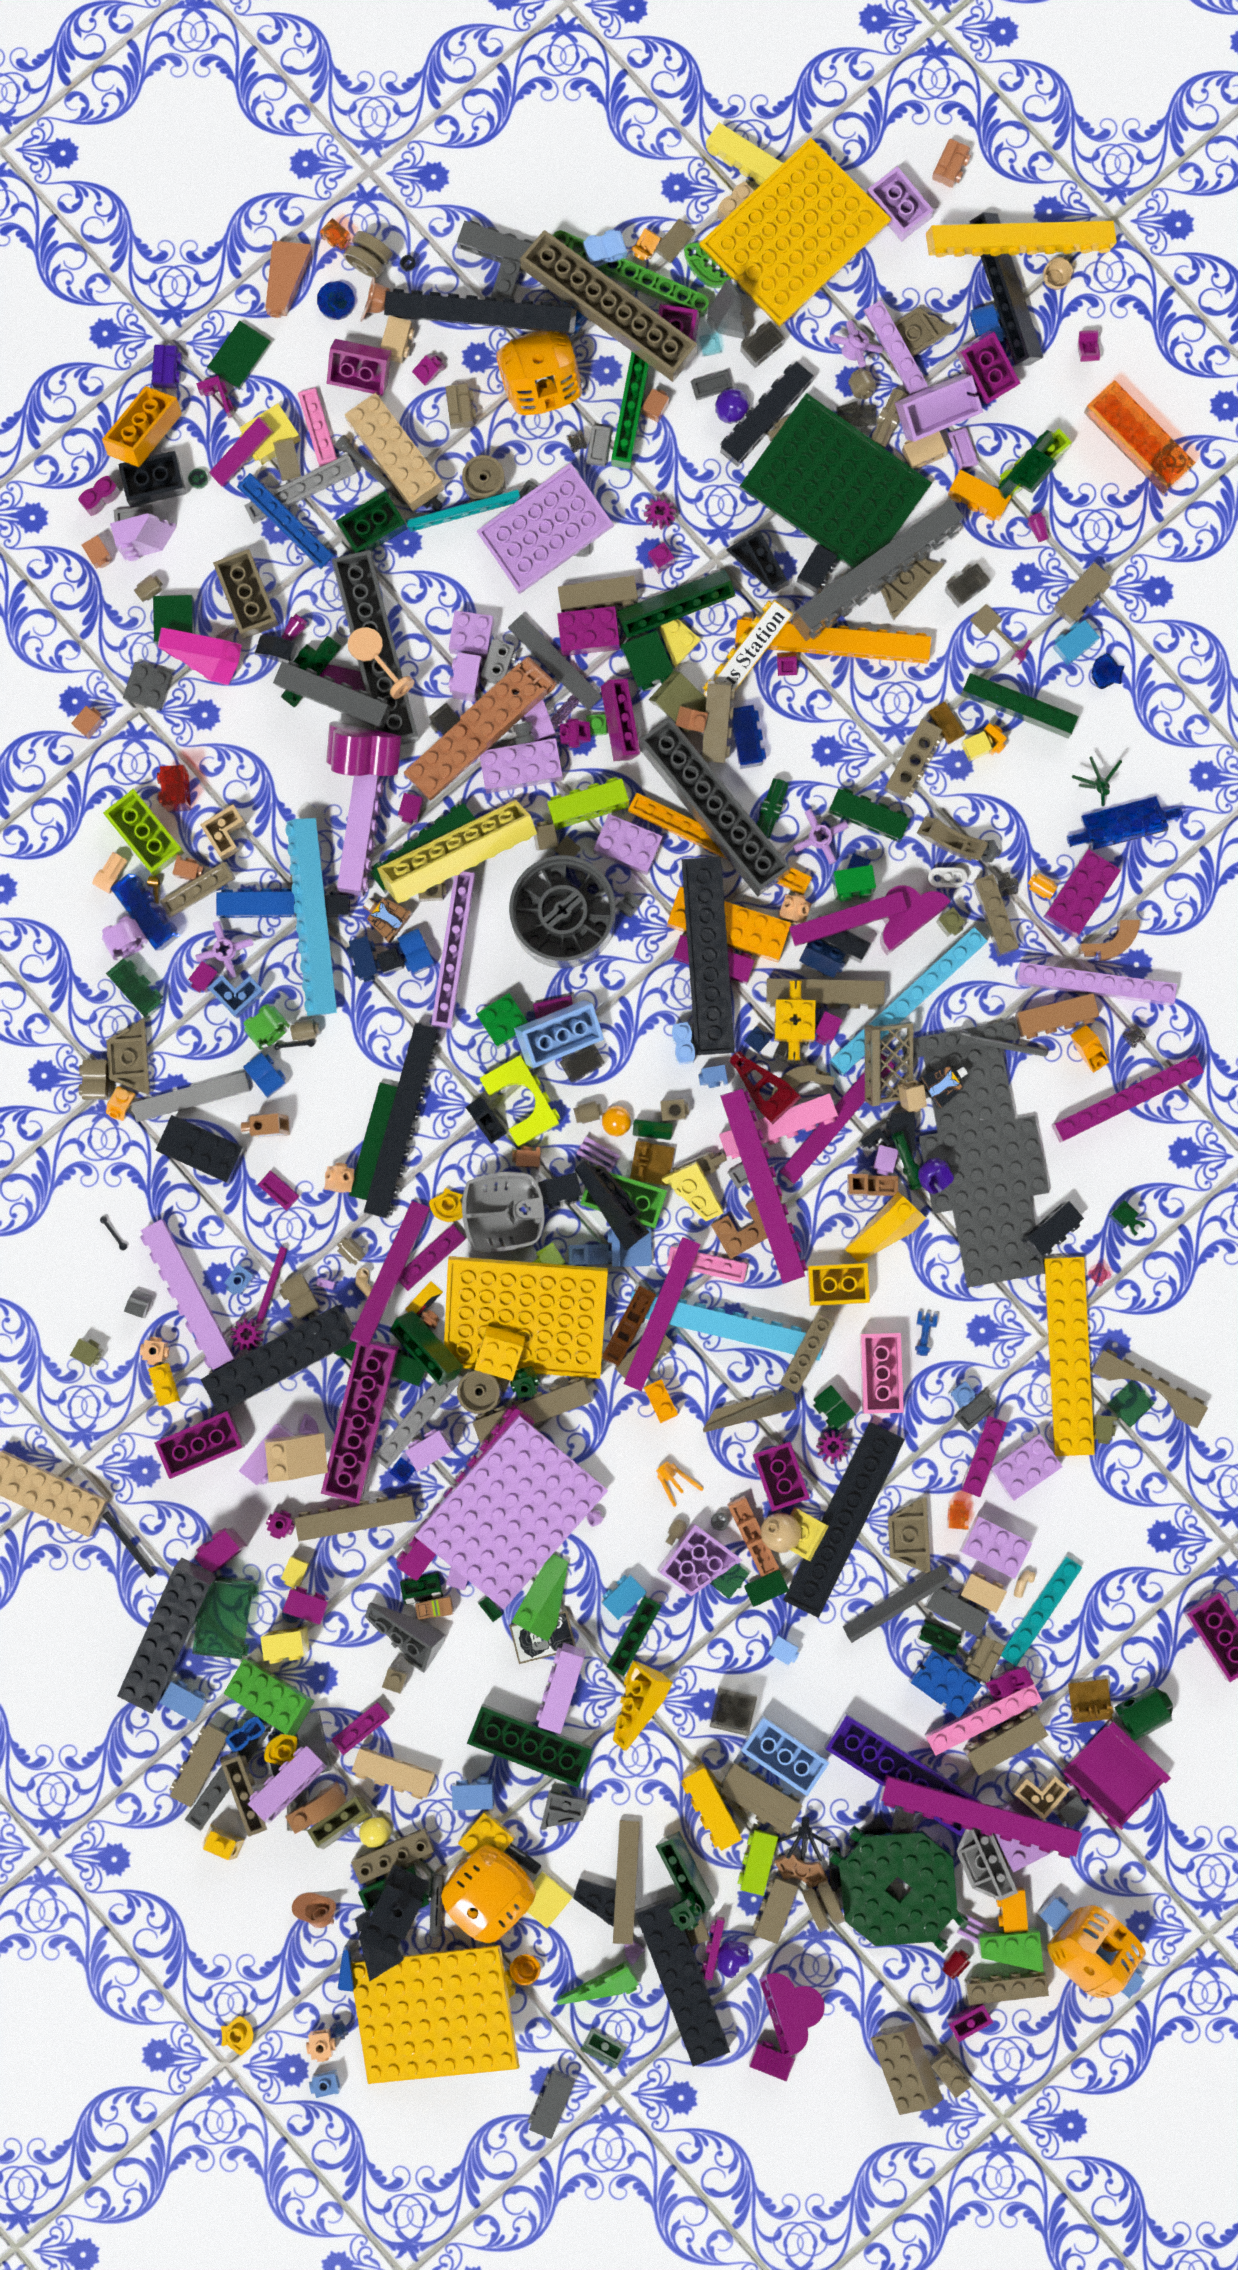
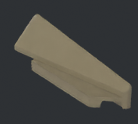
M788 1390L774 1397L771 1394L714 1409L703 1428V1433L795 1410L797 1406L791 1390Z

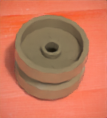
M357 231L352 239L353 245H349L346 248L343 257L361 273L378 279L384 271L382 264H388L393 253L376 237L364 231Z
M479 455L471 458L465 464L462 471L465 492L473 501L500 495L505 490L506 481L502 465L497 459L489 455Z
M476 1370L464 1375L457 1387V1398L461 1406L474 1414L486 1413L496 1408L503 1397V1384L500 1378ZM477 1388L482 1389L483 1393L481 1395L477 1394Z
M828 1880L818 1883L817 1888L821 1895L819 1898L811 1887L802 1891L820 1933L830 1928L827 1915H830L833 1923L836 1925L846 1921L841 1911L842 1906L835 1891H832Z

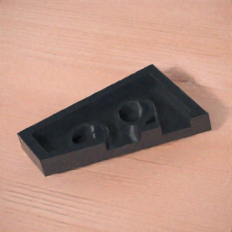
M579 1878L573 1899L613 1927L615 1889Z

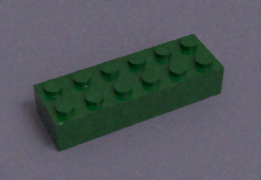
M485 1704L481 1705L467 1744L577 1788H579L593 1751V1747L540 1728L536 1724Z

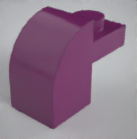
M1026 1666L1013 1667L985 1682L994 1701L1005 1698L1017 1690L1034 1684Z

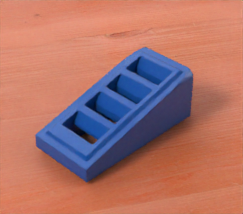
M349 1946L343 1948L338 1990L354 1992L355 1986L353 1984L352 1959Z

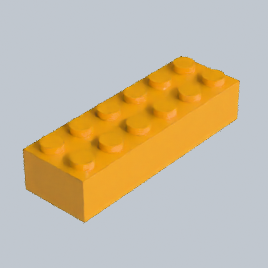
M679 886L667 927L687 933L684 889ZM724 901L728 947L778 963L791 923Z

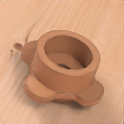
M427 1310L426 1313L423 1312L421 1315L422 1321L429 1328L435 1329L440 1321L439 1317L431 1310Z

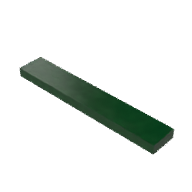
M379 1082L356 1166L352 1190L348 1196L367 1201L397 1091L396 1086Z

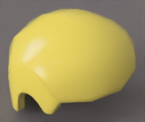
M373 1817L365 1820L360 1825L359 1837L361 1842L367 1847L378 1848L388 1842L392 1830L390 1824L384 1818Z

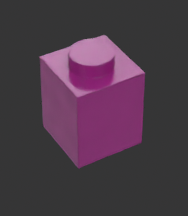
M664 542L648 552V560L658 574L674 565L675 558Z
M408 793L403 794L398 812V817L402 819L401 822L410 825L413 822L418 823L424 803L423 797Z
M201 961L188 980L192 982L190 986L200 993L203 990L207 993L208 987L217 980L220 974Z

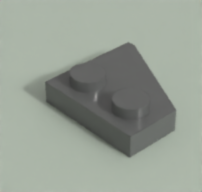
M549 1790L540 1829L545 1830L551 1826H562L569 1822L583 1821L588 1799Z

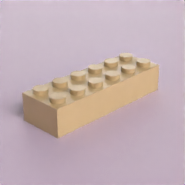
M376 392L344 414L348 425L412 511H415L445 490L441 479Z
M0 1450V1496L84 1536H93L107 1507L108 1499L13 1454Z

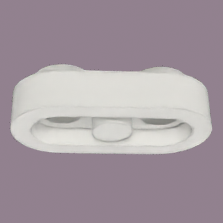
M934 868L929 872L927 880L933 888H960L966 883L967 874L961 868ZM958 875L960 881H954L953 876ZM934 876H940L941 880L936 882Z

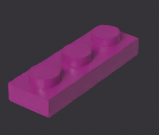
M377 1702L332 1738L331 1741L342 1755H345L387 1721L390 1716L382 1705Z
M716 1916V1921L711 1922L710 1933H713L712 1940L707 1941L705 1952L709 1954L707 1961L703 1960L701 1972L704 1973V1979L711 1981L714 1975L725 1918Z

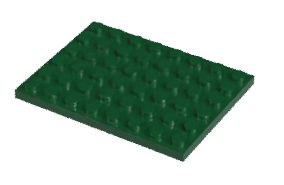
M805 393L739 488L815 543L837 555L840 561L854 569L892 541L932 482L808 393Z

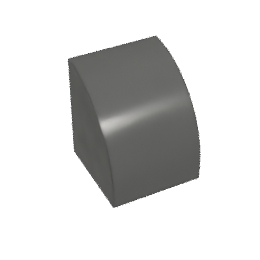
M133 1290L123 1312L145 1318L153 1296Z

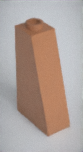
M272 241L265 306L267 315L273 318L287 316L312 257L313 250L311 244Z

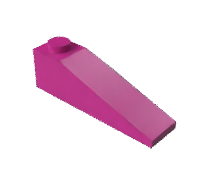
M161 628L158 648L177 660L179 659L192 670L202 674L209 681L229 685L239 663L242 647L241 644L167 628Z

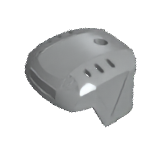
M497 1172L474 1178L466 1183L462 1198V1215L466 1236L472 1249L481 1253L520 1250L533 1246L539 1240L545 1218L543 1197L537 1182L531 1175L526 1173ZM506 1181L508 1182V1190H505ZM495 1182L498 1183L497 1191H494ZM484 1185H487V1192H484ZM521 1207L526 1209V1215L519 1211ZM510 1237L513 1238L514 1245L511 1244ZM499 1238H502L504 1246L500 1245ZM489 1239L492 1240L493 1245H490Z

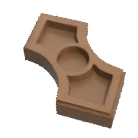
M794 1853L790 1859L786 1858L787 1854L775 1859V1864L783 1879H800L809 1888L818 1886V1883L828 1880L820 1861L804 1862L797 1858Z

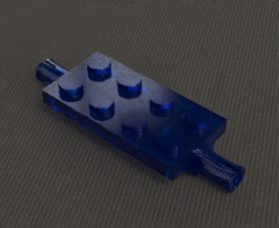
M1154 796L1081 816V822L1084 827L1083 832L1067 835L1066 839L1069 848L1086 843L1091 844L1092 850L1168 831L1167 821L1183 818V812L1180 806L1167 810L1161 809L1157 797Z

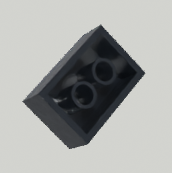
M175 451L147 457L140 467L126 462L118 464L126 500L130 507L187 494L179 458Z

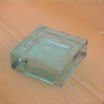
M718 333L699 336L703 357L722 353Z

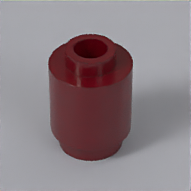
M955 1949L943 1963L944 1966L941 1969L954 1980L971 1963L968 1960L970 1956L963 1949L959 1951Z

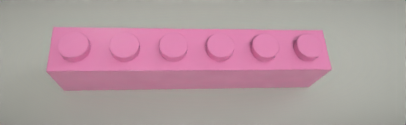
M829 1093L791 1107L774 1124L766 1117L754 1123L756 1129H761L764 1140H761V1144L768 1143L770 1146L780 1142L779 1138L787 1136L789 1139L799 1135L798 1131L805 1129L806 1132L817 1128L816 1124L824 1122V1125L835 1122V1117H838ZM732 1130L719 1134L726 1156H731L732 1159L740 1157Z
M1033 1684L1030 1687L1017 1690L1005 1698L992 1700L960 1718L925 1734V1737L936 1756L1043 1701Z

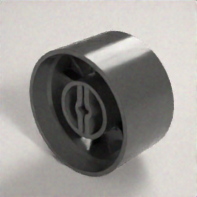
M551 856L532 864L518 878L510 896L509 915L515 937L522 949L531 958L549 967L560 969L574 968L592 961L606 948L615 929V897L608 880L594 865L574 856ZM566 868L578 870L588 875L579 889L565 885ZM543 873L550 888L539 897L525 887L535 877ZM553 873L561 875V879L558 882L550 879ZM595 885L598 887V892L590 894L587 891L588 887ZM606 894L610 906V915L593 914L590 902ZM558 895H569L563 901L557 902L554 909L543 918L544 907L551 898ZM525 898L532 901L531 906L523 907L521 905L522 900ZM583 907V916L575 927L568 930H557L562 924L570 922L572 916ZM560 910H562L563 912L566 911L567 914H565V915H564L563 913L560 914L559 911H560ZM516 912L534 913L536 926L521 933L517 924ZM598 923H603L606 925V929L603 932H597L595 926ZM588 931L600 940L596 945L583 953L577 940ZM532 936L540 939V942L535 946L529 944V939ZM547 939L555 943H561L560 957H553L539 952ZM568 949L576 950L577 954L575 956H566Z

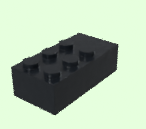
M171 1115L155 1151L230 1184L246 1148Z

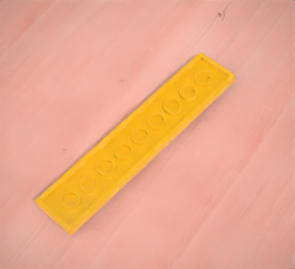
M1084 1257L1044 1259L1054 1455H1095Z

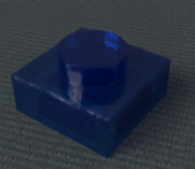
M400 1457L389 1473L403 1484H406L416 1469L411 1463Z

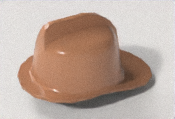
M375 277L371 280L367 302L360 322L363 321L366 313H380L384 311L386 291H390V289L376 283Z
M304 1893L293 1901L291 1906L292 1913L298 1919L309 1922L315 1928H323L329 1924H334L336 1903L333 1899L315 1893Z

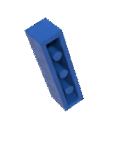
M268 888L260 889V892H253V889H241V892H233V889H221V892H216V916L218 918H297L294 912V894L292 889L282 888L280 892H272V889Z

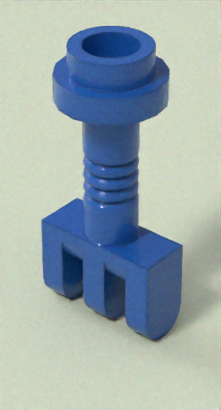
M918 1311L916 1325L922 1326L919 1346H915L916 1355L928 1356V1353H930L931 1348L927 1347L930 1327L936 1328L938 1314H933V1321H929L930 1313L926 1312L925 1320H922V1312Z

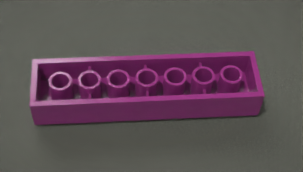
M373 1340L369 1347L357 1343L329 1456L328 1473H325L321 1494L358 1504L363 1499L399 1347Z

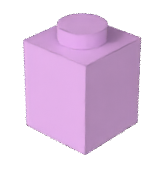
M882 1145L878 1146L873 1169L877 1170L876 1174L888 1176V1173H893L898 1155L897 1149Z

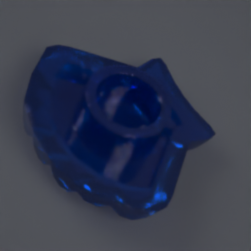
M1109 653L1097 658L1091 670V677L1096 687L1105 689L1114 683L1121 684L1124 666L1118 665Z

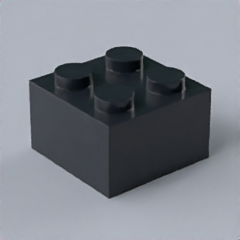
M576 1172L538 1182L543 1197L544 1207H549V1210L561 1207L560 1203L568 1202V1205L580 1202L579 1198H582Z

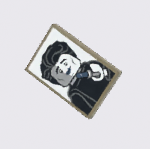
M567 1610L559 1612L558 1624L548 1642L516 1624L509 1625L519 1664L556 1655L558 1647L562 1648L563 1643L576 1647Z

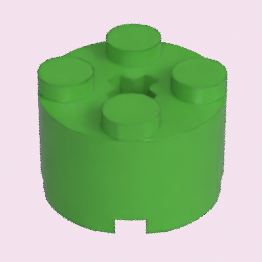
M268 1004L262 1006L256 1016L249 1017L243 1023L245 1033L260 1050L264 1049L263 1045L267 1044L269 1047L278 1041L286 1033L284 1028L287 1027L289 1029L290 1024L275 1006L270 1007Z

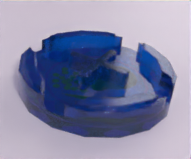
M341 281L328 282L320 288L317 294V305L320 312L326 318L341 320L352 313L355 307V296L353 290L347 284Z

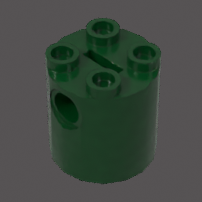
M1154 1686L1143 1690L1114 1707L1134 1742L1173 1721L1172 1711L1174 1706L1166 1692Z

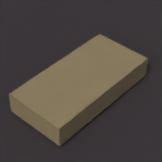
M288 438L273 442L281 480L285 481L301 477L293 439Z

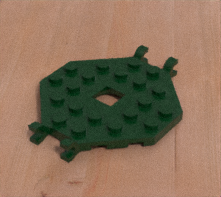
M854 1825L849 1830V1837L858 1843L844 1858L835 1849L829 1853V1861L840 1868L845 1922L874 1946L932 1942L937 1949L944 1953L948 1948V1945H946L948 1941L939 1936V1934L949 1922L954 1919L963 1930L969 1925L968 1917L959 1912L957 1908L953 1855L922 1830L910 1833L892 1832L883 1835L864 1834ZM897 1876L912 1888L902 1900H897L886 1891V1888Z

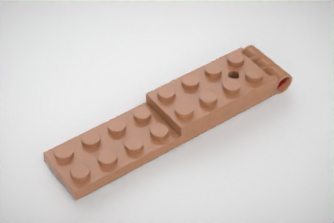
M530 657L525 658L461 715L460 721L403 772L404 775L430 801L433 800L547 694L552 692L557 683Z

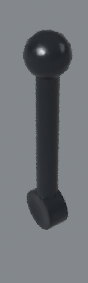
M309 1039L307 1042L275 1043L274 1049L280 1050L281 1048L307 1045L308 1047H313L315 1042Z
M102 1216L100 1222L107 1227L118 1242L119 1249L125 1251L127 1244L122 1243L107 1222V1217Z

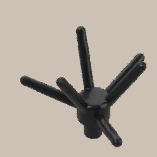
M802 1817L801 1827H798L797 1832L777 1840L780 1843L797 1836L786 1856L787 1859H790L800 1839H802V1861H805L806 1841L808 1839L819 1861H822V1857L813 1838L827 1846L831 1845L830 1842L812 1832V1828L809 1827L810 1817Z

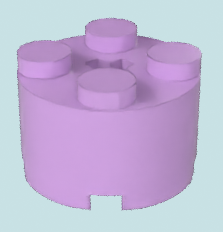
M130 916L123 917L116 925L107 926L102 930V940L113 960H118L117 957L119 956L125 959L143 949L141 945L148 942L138 922L135 919H131Z

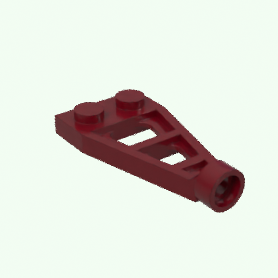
M741 1051L736 1052L730 1058L729 1062L738 1071L758 1110L772 1124L801 1098L786 1081L747 1059ZM753 1070H756L763 1076L755 1085H752L748 1079V1075ZM766 1083H771L778 1088V1091L769 1100L765 1101L760 1094V1089Z

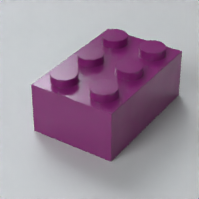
M987 331L955 351L966 374L973 376L977 390L976 393L982 403L988 404L1021 384L995 332Z
M335 339L329 351L326 384L372 394L376 392L377 395L383 396L388 386L392 351Z
M615 607L557 613L562 656L620 650Z
M790 1441L752 1454L771 1511L810 1499Z
M224 1528L211 1537L213 1539L212 1542L210 1540L196 1549L198 1554L194 1557L204 1569L215 1573L248 1545L233 1528Z

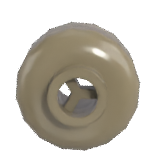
M864 369L854 371L848 381L853 396L859 399L870 398L877 387L872 373Z

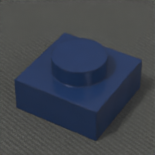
M756 1026L744 1042L759 1054L772 1038Z

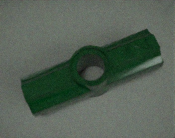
M773 778L767 797L764 798L759 813L761 815L757 822V826L768 839H770L776 819L778 820L781 813L782 802L789 784L784 780Z

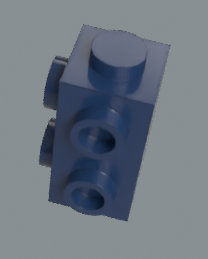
M368 936L350 940L347 952L349 958L354 960L355 965L352 966L354 977L358 976V979L360 981L364 980V983L376 980L375 977L379 976L378 971L381 970L379 960L374 959L373 952L376 951L374 941H370Z
M818 939L807 943L799 961L808 967L822 972L824 975L834 978L837 971L841 973L846 964L843 961L846 953Z

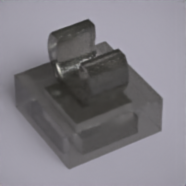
M1009 872L1001 873V881H998L997 884L1001 897L1018 894L1019 883L1017 878H1010Z

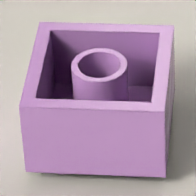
M455 610L449 642L450 654L457 655L460 652L481 656V658L486 659L491 645L494 626L493 616Z
M458 652L457 658H453L452 669L454 677L450 676L448 686L453 699L470 702L477 701L483 668L481 656Z
M433 1429L424 1435L426 1439L420 1442L418 1439L407 1445L409 1449L405 1452L417 1472L453 1451L442 1430L437 1431Z

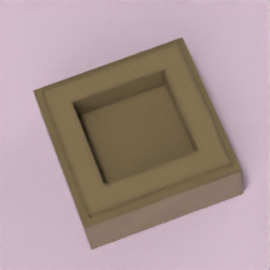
M566 836L554 851L558 855L575 857L581 850V847L570 837Z

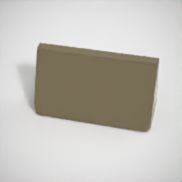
M679 218L656 246V253L669 263H672L693 237L694 232Z

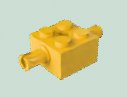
M789 981V998L787 1000L776 999L774 1041L788 1042V1060H793V1053L795 1052V1061L801 1060L800 1043L814 1042L816 1000L801 999L802 981L796 982V989L795 981ZM793 1016L800 1020L797 1025H793V1022L790 1021Z

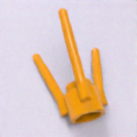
M667 1461L656 1470L658 1473L657 1478L660 1480L673 1507H676V1503L665 1480L667 1482L670 1480L680 1493L684 1492L674 1479L675 1472L694 1487L703 1491V1488L678 1469L674 1463L670 1464Z

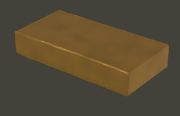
M946 702L928 711L935 725L942 729L941 735L948 745L965 736L963 729Z

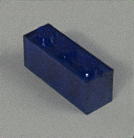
M754 705L733 708V719H731L740 769L763 766V760L766 759L765 748H761L760 741L763 740L762 730L757 728V722L760 721L759 712L754 710Z

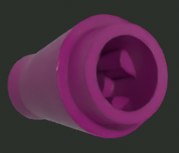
M1042 512L1028 517L1027 524L1037 538L1038 543L1049 539L1046 518Z
M295 613L293 617H290L281 637L293 641L306 629L305 626L308 622Z

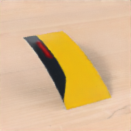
M430 1281L405 1310L407 1312L414 1311L420 1318L422 1313L432 1305L443 1291Z

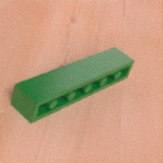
M632 351L611 458V466L631 469L650 367L647 362Z

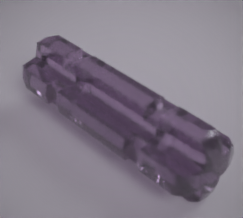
M571 695L567 699L568 701L551 718V722L555 727L560 726L562 721L573 711L572 709L578 705L579 699L574 695Z

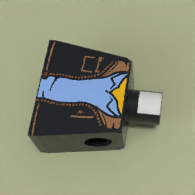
M946 1065L919 1077L918 1080L924 1085L926 1093L936 1108L940 1110L963 1089L960 1081L967 1077L968 1073L963 1066L953 1071L949 1065Z

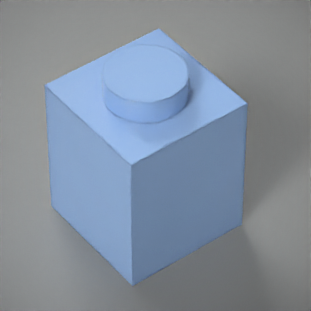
M776 1635L767 1651L768 1654L787 1665L791 1662L795 1663L800 1654L797 1651L798 1646L779 1635Z

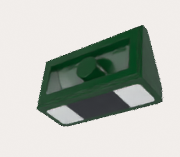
M439 1573L419 1577L417 1581L409 1579L400 1582L405 1605L443 1597Z

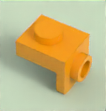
M644 228L636 245L631 248L635 252L634 256L643 261L644 259H651L656 251V246L662 238L649 229Z
M989 723L983 731L996 744L989 753L993 756L996 752L1000 754L1006 747L1004 743L1007 738L1002 734L1001 728Z
M117 1086L107 1102L106 1114L113 1119L124 1121L126 1112L135 1098V1093Z

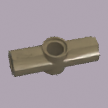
M899 389L892 390L886 406L883 407L879 415L876 429L871 437L873 441L884 449L900 420L894 402L908 397L904 391Z

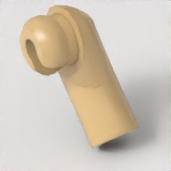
M362 1267L356 1273L355 1284L369 1297L372 1287L368 1284L369 1270Z
M1026 1570L1022 1573L1016 1582L1013 1593L1015 1597L1023 1598L1027 1581L1033 1583L1036 1574L1034 1572Z

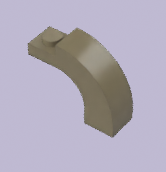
M927 816L924 817L917 831L919 836L933 845L969 861L972 859L980 861L988 845L984 840L961 834L940 820Z
M806 1065L788 1071L781 1079L786 1081L795 1090L804 1083H815L832 1087L835 1077H831V1073L823 1071L815 1074L817 1066ZM776 1086L772 1091L771 1097L778 1091Z

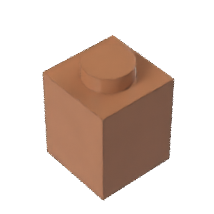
M652 388L641 408V414L658 423L669 404L667 393L660 389L655 390Z
M98 535L81 544L96 569L106 567L110 563L109 561L112 560Z
M85 706L71 724L86 738L90 739L104 721L100 718L102 714L94 707L89 709Z
M680 706L675 725L689 730L704 732L708 713Z

